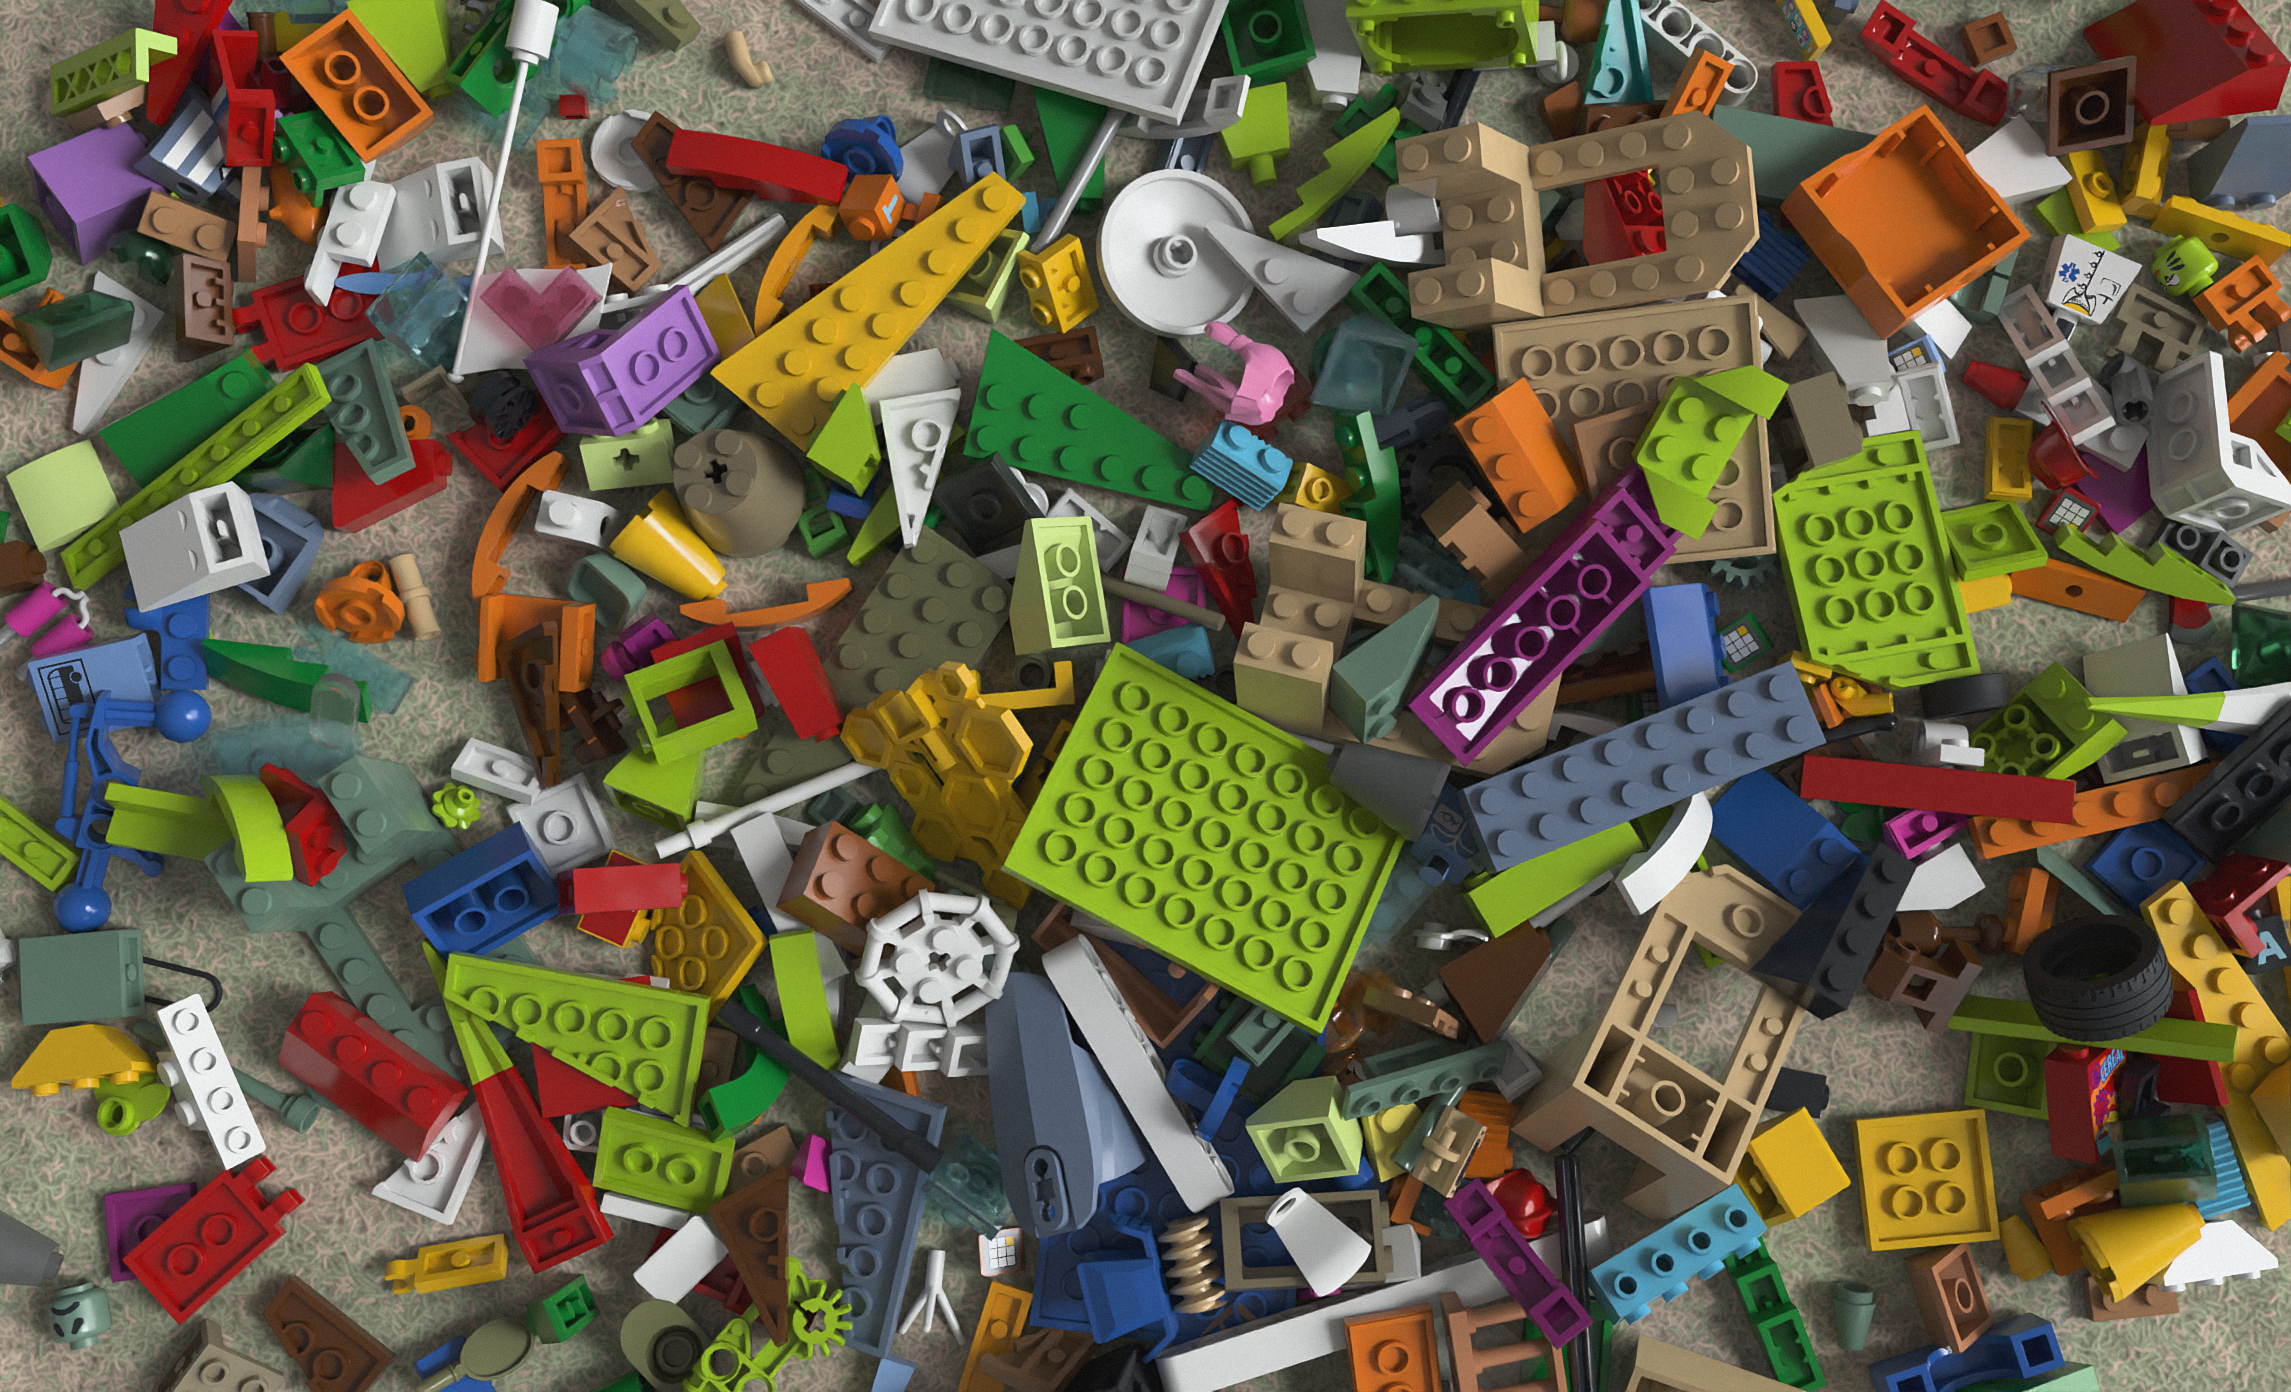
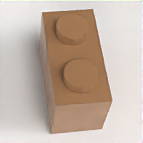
M151 187L137 225V231L206 258L226 262L239 223L235 219Z

